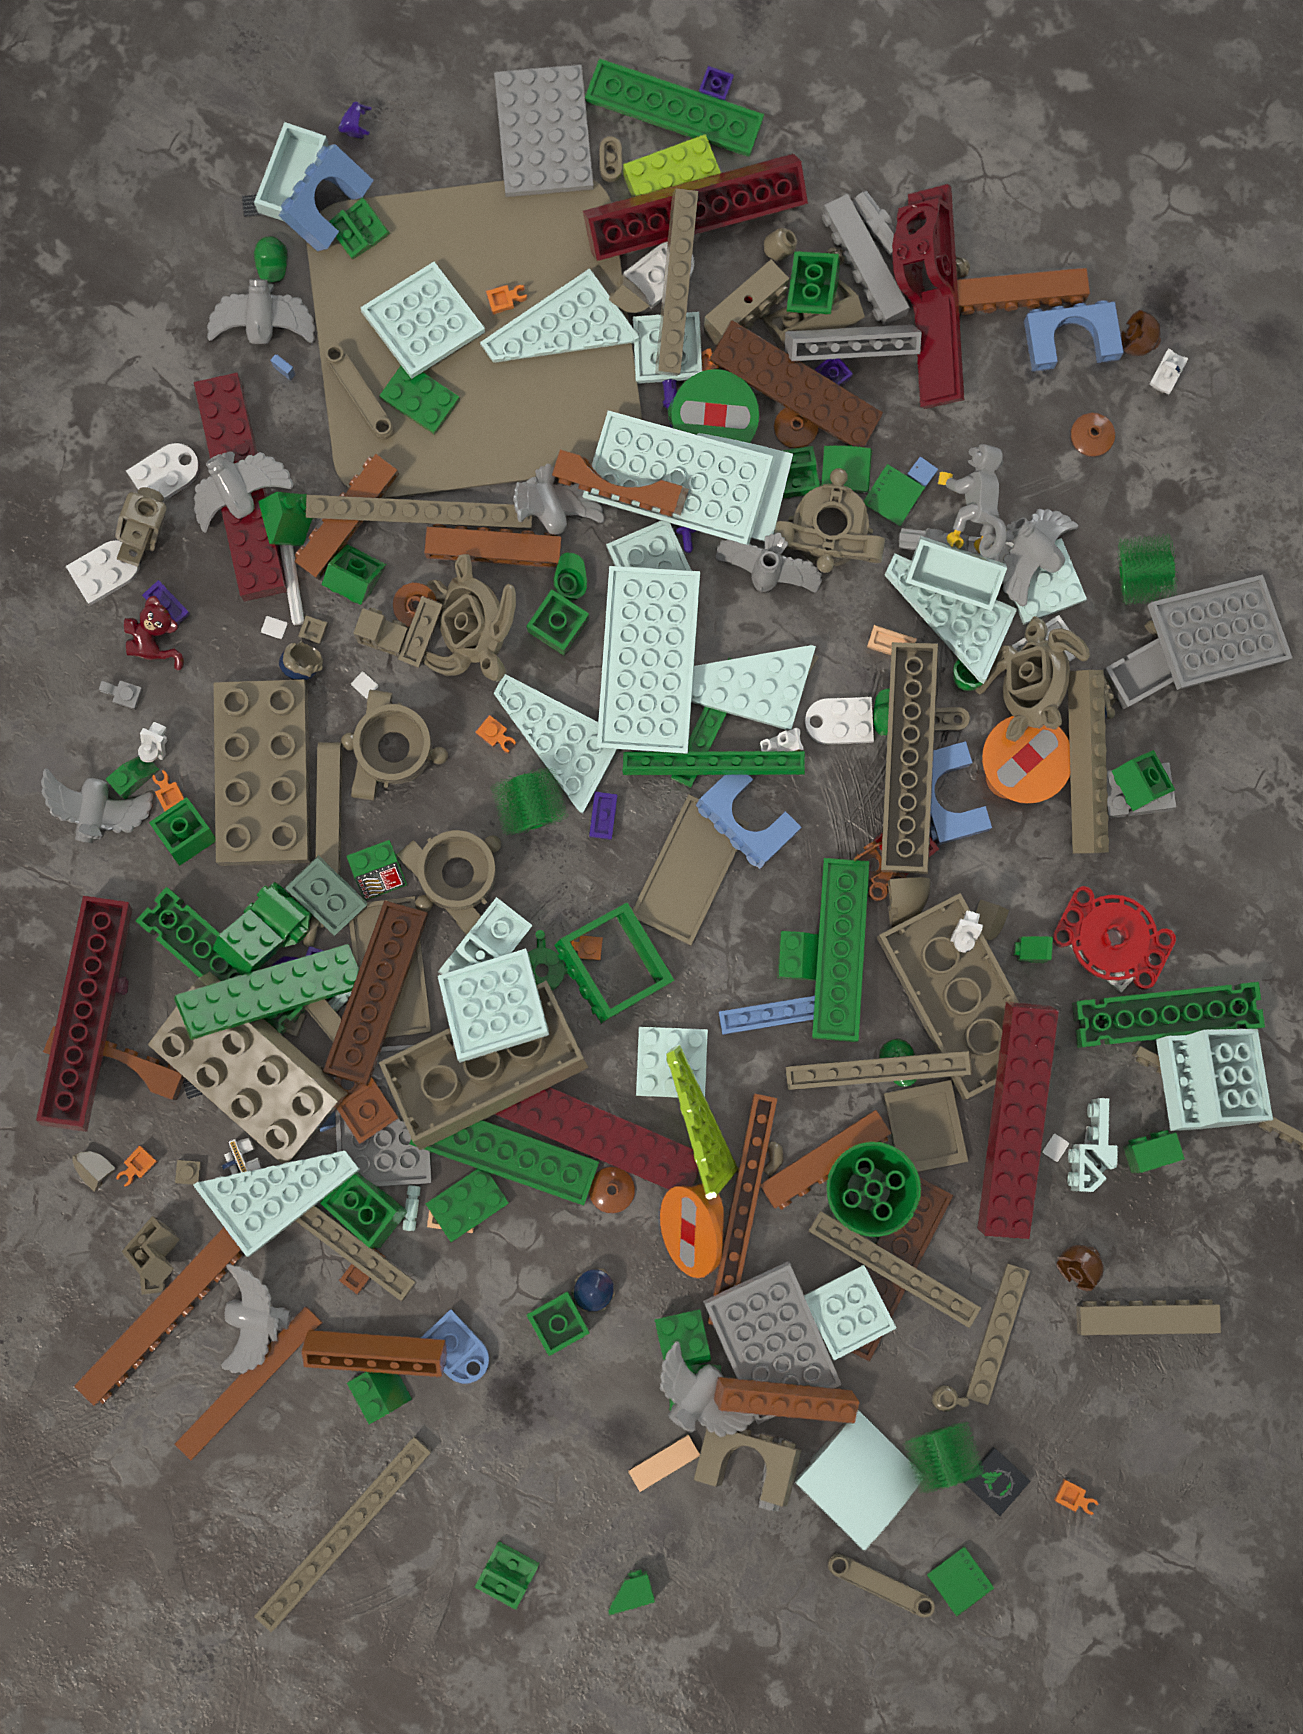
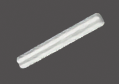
M280 545L293 625H301L304 622V614L296 563L294 562L293 546Z

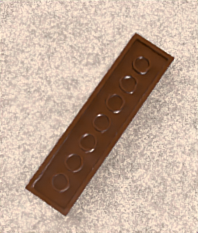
M733 320L728 324L709 359L710 362L735 374L748 385L849 446L865 447L883 414L882 411L800 361H791L787 353Z
M384 900L323 1070L325 1074L362 1085H369L428 918L427 912Z
M920 1177L921 1196L913 1217L899 1230L888 1235L879 1236L876 1245L916 1269L953 1197L952 1194ZM865 1266L892 1318L906 1290ZM882 1336L855 1349L852 1353L870 1362Z

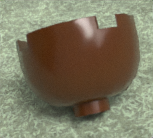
M1138 310L1126 322L1129 325L1126 333L1122 330L1120 334L1124 353L1132 356H1144L1155 350L1161 342V330L1158 321L1151 314Z
M1084 1245L1068 1247L1058 1257L1056 1263L1064 1278L1069 1282L1072 1278L1078 1283L1076 1287L1084 1291H1092L1101 1280L1104 1272L1099 1252L1093 1247Z

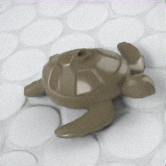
M469 554L459 555L455 562L457 577L452 579L448 588L440 580L428 581L426 584L434 592L437 601L444 604L439 618L440 631L445 644L453 654L446 657L426 651L423 662L431 670L445 676L459 675L465 672L471 663H480L482 673L488 679L498 682L504 677L506 669L497 654L513 623L516 608V592L513 585L507 584L503 589L501 602L499 603L488 585L473 578Z
M1036 616L1031 619L1025 631L1027 644L1019 652L1010 645L1000 647L986 681L979 688L975 689L979 695L982 694L1002 671L1007 670L1003 683V697L1008 710L1014 718L1007 728L1006 738L1013 742L1017 741L1024 734L1028 726L1041 728L1045 725V727L1055 730L1062 724L1058 708L1067 692L1070 676V664L1065 651L1070 652L1081 661H1087L1090 656L1089 648L1085 642L1070 630L1063 628L1053 629L1049 632L1048 640H1045L1048 634L1047 625Z

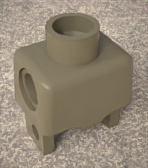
M141 487L137 493H128L118 518L115 537L122 542L117 560L138 567L144 550L154 551L163 527L167 509L163 503L164 496L160 492L152 488ZM134 551L137 553V556L132 557L129 555V552Z

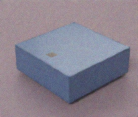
M275 354L270 360L273 367L291 381L295 376L293 367Z
M919 457L907 476L926 488L938 469L922 457Z

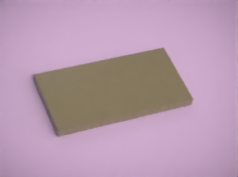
M688 794L632 911L638 921L691 946L737 849L732 846L730 839L725 834H721L715 829L714 823L709 818H705L699 813L696 807L699 799ZM733 815L735 821L747 830L750 823Z
M415 896L385 900L416 909ZM384 900L367 902V906L349 922L352 952L359 969ZM421 938L385 1038L432 1032Z

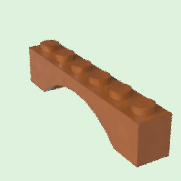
M564 450L559 451L552 476L559 478L558 483L570 487L572 483L579 485L578 489L590 493L592 489L599 491L598 495L610 499L612 495L618 496V501L631 505L632 501L640 503V508L652 511L654 507L660 509V514L672 517L673 513L681 516L689 489L664 480L642 487L614 485L602 478L592 467L588 459Z
M55 1026L51 1030L43 1050L44 1053L50 1054ZM106 1040L103 1056L114 1058L132 1068L144 1080L150 1092L171 1100H177L185 1077L170 1064L167 1067L159 1065L160 1060L147 1056L146 1060L137 1057L139 1052L129 1048H125V1051L116 1049L118 1044Z

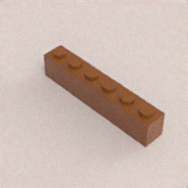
M1087 268L957 280L959 313L962 315H970L975 311L991 313L996 311V309L1013 311L1018 309V307L1035 309L1040 307V305L1048 304L1050 307L1062 305V303L1070 302L1072 305H1076L1086 301L1090 294Z
M377 454L373 458L370 456L363 464L364 470L360 475L356 474L349 483L351 487L346 493H341L340 496L382 498L398 477L399 472ZM322 519L323 524L320 528H315L309 535L308 539L310 541L305 547L301 546L296 552L294 562L317 580H320L326 572L328 563L345 547L364 522L363 520Z
M434 524L432 527H427L425 556L428 559L457 561L459 555L469 554L471 562L557 568L561 556L562 539L561 536L550 534L549 532L544 533V535H535V532L522 531L521 534L513 533L509 529H500L499 532H493L489 528L483 527L477 528V530H468V527L455 526V529L446 528L445 525Z
M874 1110L762 1182L760 1188L774 1209L779 1207L782 1210L792 1203L790 1199L798 1194L799 1197H802L810 1192L811 1188L809 1186L815 1182H818L820 1185L827 1181L834 1162L843 1152L861 1143H885L889 1140L887 1136L891 1132L877 1110Z
M308 1330L301 1350L304 1367L442 1377L447 1359L445 1340Z
M722 1377L717 1379L714 1401L720 1411L855 1423L859 1400L852 1390Z

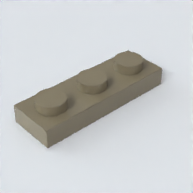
M425 596L421 597L398 660L418 668L421 666L444 604Z

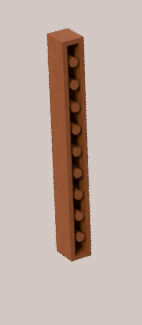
M753 1094L713 1296L739 1285L741 1282L777 1098ZM708 1316V1324L713 1325L710 1316Z
M225 1227L76 1383L74 1387L93 1406L100 1402L102 1404L106 1403L113 1395L110 1391L116 1385L119 1387L123 1385L129 1378L127 1373L132 1368L136 1370L146 1360L143 1356L149 1350L153 1352L162 1343L160 1338L165 1333L169 1335L178 1326L176 1321L181 1316L185 1318L195 1308L192 1304L198 1298L202 1300L211 1291L208 1287L214 1281L218 1283L227 1274L225 1271L226 1265H235L243 1257L241 1248Z

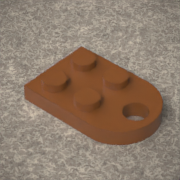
M336 1077L334 1082L344 1089L342 1087L343 1079ZM372 1077L368 1086L354 1082V1086L351 1089H344L348 1094L336 1108L359 1144L399 1119Z

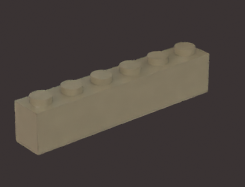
M1199 1299L1198 1304H1189V1300H1175V1304H1166V1300H1152V1304L1143 1305V1300H1129V1305H1120V1301H1106V1305H1097V1301H1083V1305L1076 1306L1077 1334L1221 1333L1220 1305L1213 1304L1212 1299Z

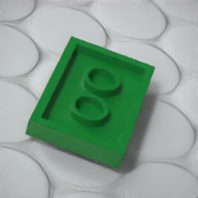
M402 366L399 367L379 395L381 400L434 435L460 400L458 395L423 372L411 379Z
M476 1169L425 1205L452 1243L507 1206L509 1202L489 1172Z

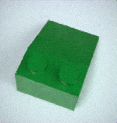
M794 252L787 312L831 315L840 273L839 254Z
M357 1172L327 1195L320 1203L368 1248H381L408 1212L390 1195Z

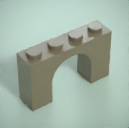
M706 1429L694 1480L715 1487L722 1486L731 1454L739 1447L749 1446L756 1449L766 1463V1477L760 1500L782 1507L788 1506L802 1449L795 1448L796 1444L790 1441L774 1442V1437L760 1434L759 1437L751 1435V1430L748 1429L737 1431L733 1435L726 1434L724 1437H719L715 1432H709Z

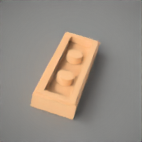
M686 1435L631 1468L628 1472L641 1492L699 1457L700 1453L690 1436Z

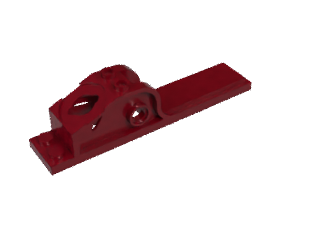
M949 184L908 194V206L898 208L896 232L892 242L895 279L900 290L911 300L915 313V326L921 331L920 354H917L920 407L923 409L965 400L952 187ZM926 219V223L921 228V220ZM923 261H925L928 277L937 289L925 291L922 277Z

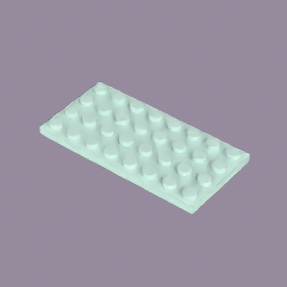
M608 411L592 462V467L602 478L609 483L623 487H642L664 480L689 489L681 516L673 513L672 517L660 514V509L654 507L652 511L640 508V503L632 501L631 505L618 501V496L612 495L611 499L598 495L599 491L592 489L591 493L584 491L582 497L749 546L775 457Z
M609 566L597 748L688 754L700 571Z

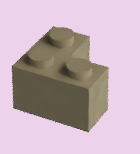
M370 607L369 610L362 608L353 634L358 643L399 657L409 630L405 627V623L393 620V622L386 621L382 611Z
M152 1216L122 1250V1253L141 1276L159 1287L174 1269L165 1256L175 1247L180 1238L170 1227Z

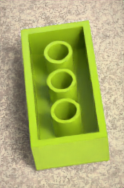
M706 135L623 164V176L632 197L721 173Z

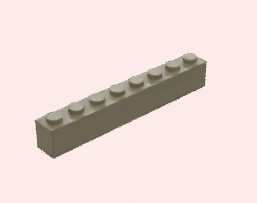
M676 188L672 193L655 374L678 376L681 373L698 191Z
M1104 670L1070 671L1068 709L1073 853L1109 852Z

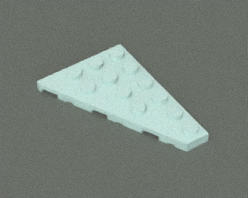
M588 269L481 341L480 345L492 362L495 363L635 343L639 340V336L619 308L609 301L608 293L592 271Z
M894 554L885 573L887 579L977 680L984 684L1017 609L996 600L991 611L906 583L905 577L911 560Z
M809 645L694 666L691 703L790 731L792 730L816 646Z
M505 674L499 682L494 696L547 769L552 772L551 774L555 775L553 777H555V780H558V784L576 809L583 814L618 749L597 748V721Z
M346 1151L196 1182L193 1186L244 1254L250 1257L360 1169Z

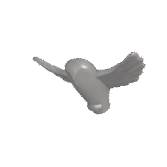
M249 279L250 285L247 295H237L234 293L231 296H223L221 302L215 306V311L210 314V321L207 326V338L209 341L230 328L246 326L247 338L253 344L269 343L273 327L290 329L300 334L310 343L315 341L314 333L316 332L314 317L309 313L308 307L303 305L301 298H292L290 295H272L271 292L274 289V285L267 283V279Z
M233 452L223 453L222 455L218 454L208 460L206 465L211 475L207 479H202L201 484L195 486L196 494L194 500L196 503L194 511L201 530L204 533L207 532L211 519L224 506H227L232 515L237 519L250 514L254 510L251 493L255 490L265 487L292 489L294 486L293 481L290 479V473L284 469L283 463L276 462L273 457H266L261 452L254 456L248 455L245 460H240L238 463H233L235 456Z
M550 464L536 469V477L530 478L527 482H517L513 501L519 522H523L527 516L536 515L550 534L556 535L565 531L567 527L566 516L569 515L588 517L600 523L605 521L602 505L599 502L583 498L584 491L578 489V484H571V487L553 484L555 478L552 476L554 467H551Z
M1037 509L1036 514L1031 516V521H1028L1026 518H1020L1006 526V542H1012L1014 545L1009 549V554L1003 557V563L1007 566L1002 581L1004 583L1003 590L1009 595L1011 600L1016 601L1020 606L1027 605L1030 581L1038 567L1055 573L1064 565L1065 557L1055 545V542L1063 533L1078 528V524L1068 516L1063 515L1059 511L1052 512L1049 509Z
M779 532L765 536V549H760L755 545L752 546L750 543L748 546L731 540H721L720 545L717 546L716 559L718 561L730 562L752 573L753 585L760 592L770 591L776 586L777 582L802 586L815 593L820 588L822 582V574L818 572V568L813 566L811 561H803L799 558L793 560L791 557L786 558L782 556L783 551L788 546V542L785 541V538Z
M47 768L43 771V778L41 780L43 788L41 792L46 799L45 803L50 808L52 816L59 817L61 821L77 824L75 840L93 843L94 839L100 840L102 838L100 832L102 829L113 830L116 833L122 831L130 833L134 827L139 826L142 820L149 816V810L152 808V792H146L136 798L127 800H113L108 798L109 789L107 782L101 779L87 778L83 783L81 792H77L65 787Z
M227 1264V1269L234 1276L241 1290L242 1300L227 1301L225 1322L240 1328V1336L232 1353L222 1362L221 1367L224 1370H230L232 1373L239 1372L244 1374L248 1369L253 1370L257 1365L264 1363L265 1355L268 1353L269 1337H271L273 1342L277 1341V1331L289 1328L291 1312L285 1310V1308L272 1307L268 1287L255 1278L251 1272L239 1266L235 1267L234 1265Z
M675 1342L671 1350L667 1352L666 1359L662 1363L663 1372L661 1373L662 1382L660 1384V1389L665 1392V1396L675 1403L668 1413L669 1418L688 1432L695 1431V1420H697L702 1426H706L709 1432H715L719 1437H724L726 1434L733 1435L737 1431L746 1430L747 1425L753 1423L757 1414L720 1411L714 1401L717 1379L718 1377L724 1378L723 1374L711 1364L702 1367L696 1375L687 1368L682 1358L679 1342Z

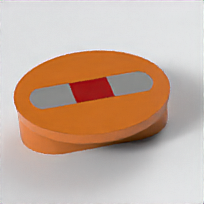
M1014 716L1006 718L990 732L983 748V768L989 789L1001 798L1020 803H1037L1051 798L1064 787L1070 777V743L1067 736L1060 727L1054 730L1045 727V725L1041 728L1028 726L1024 734L1017 741L1013 742L1006 738V732Z
M703 1183L692 1187L677 1186L671 1188L665 1194L660 1209V1226L665 1246L679 1269L693 1278H702L712 1273L719 1266L722 1258L723 1204L719 1194L711 1199L707 1198Z

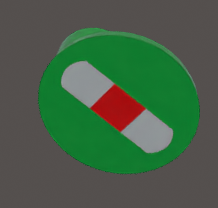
M711 369L699 372L683 383L669 404L668 419L673 429L695 435L702 433L750 443L758 427L759 407L752 389L743 379L726 370Z

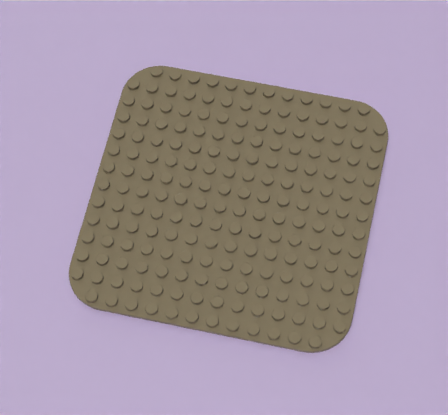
M593 180L592 190L506 197L504 181L369 197L365 199L391 233L378 244L352 259L336 237L327 249L316 251L307 242L333 462L340 480L348 489L351 487L349 483L356 474L360 475L364 470L363 464L370 456L373 458L375 454L399 472L398 477L382 496V498L386 499L527 481L532 477H536L535 471L541 466L550 464L551 467H555L560 450L580 455L588 459L592 465L608 411L642 420L632 343L495 363L492 362L480 345L481 341L588 269L592 271L609 296L611 292L614 293L619 287L616 283L622 276L620 256L597 261L590 249L583 211L611 203L605 189L595 180ZM360 199L334 203L322 210L320 214L329 222L341 210L347 211ZM432 262L436 263L485 328V333L423 371V373L460 397L459 402L435 435L380 399L379 395L401 364L368 322L360 308ZM505 285L508 286L510 291L518 285H524V290L519 291L517 294L519 296L527 294L526 301H514L513 309L497 314L492 313L486 291ZM619 308L621 313L628 321L627 312ZM338 345L343 348L390 419L394 429L389 439L382 440L375 436L325 358V352L329 346ZM333 353L330 359L336 360L341 354ZM381 425L378 431L386 432L389 426Z

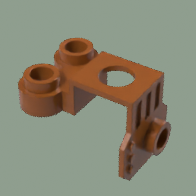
M875 840L863 847L865 851L856 855L854 861H867L874 858L879 862L878 870L869 871L868 880L872 883L869 888L870 898L874 901H881L887 895V886L890 879H893L895 876L899 878L907 877L905 873L881 871L882 858L876 849L882 845V841L876 843ZM875 888L881 890L882 894L880 896L874 895L873 891Z

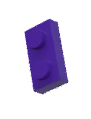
M159 580L142 594L146 600L150 596H156L178 625L190 615L186 608Z
M595 792L590 838L612 840L617 794Z

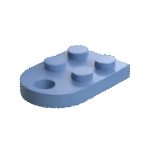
M452 1309L421 1337L446 1341L447 1359L443 1371L452 1380L463 1384L472 1383L480 1379L486 1372L489 1365V1353L486 1346ZM472 1361L480 1365V1372L476 1375H472L467 1371V1365Z

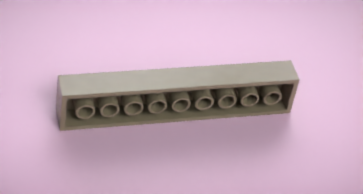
M892 642L882 872L928 874L938 644Z

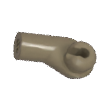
M314 916L309 921V932L303 939V945L306 947L314 946L318 927H325Z
M775 1141L768 1143L767 1151L770 1153V1161L763 1168V1171L770 1177L784 1161L783 1148Z

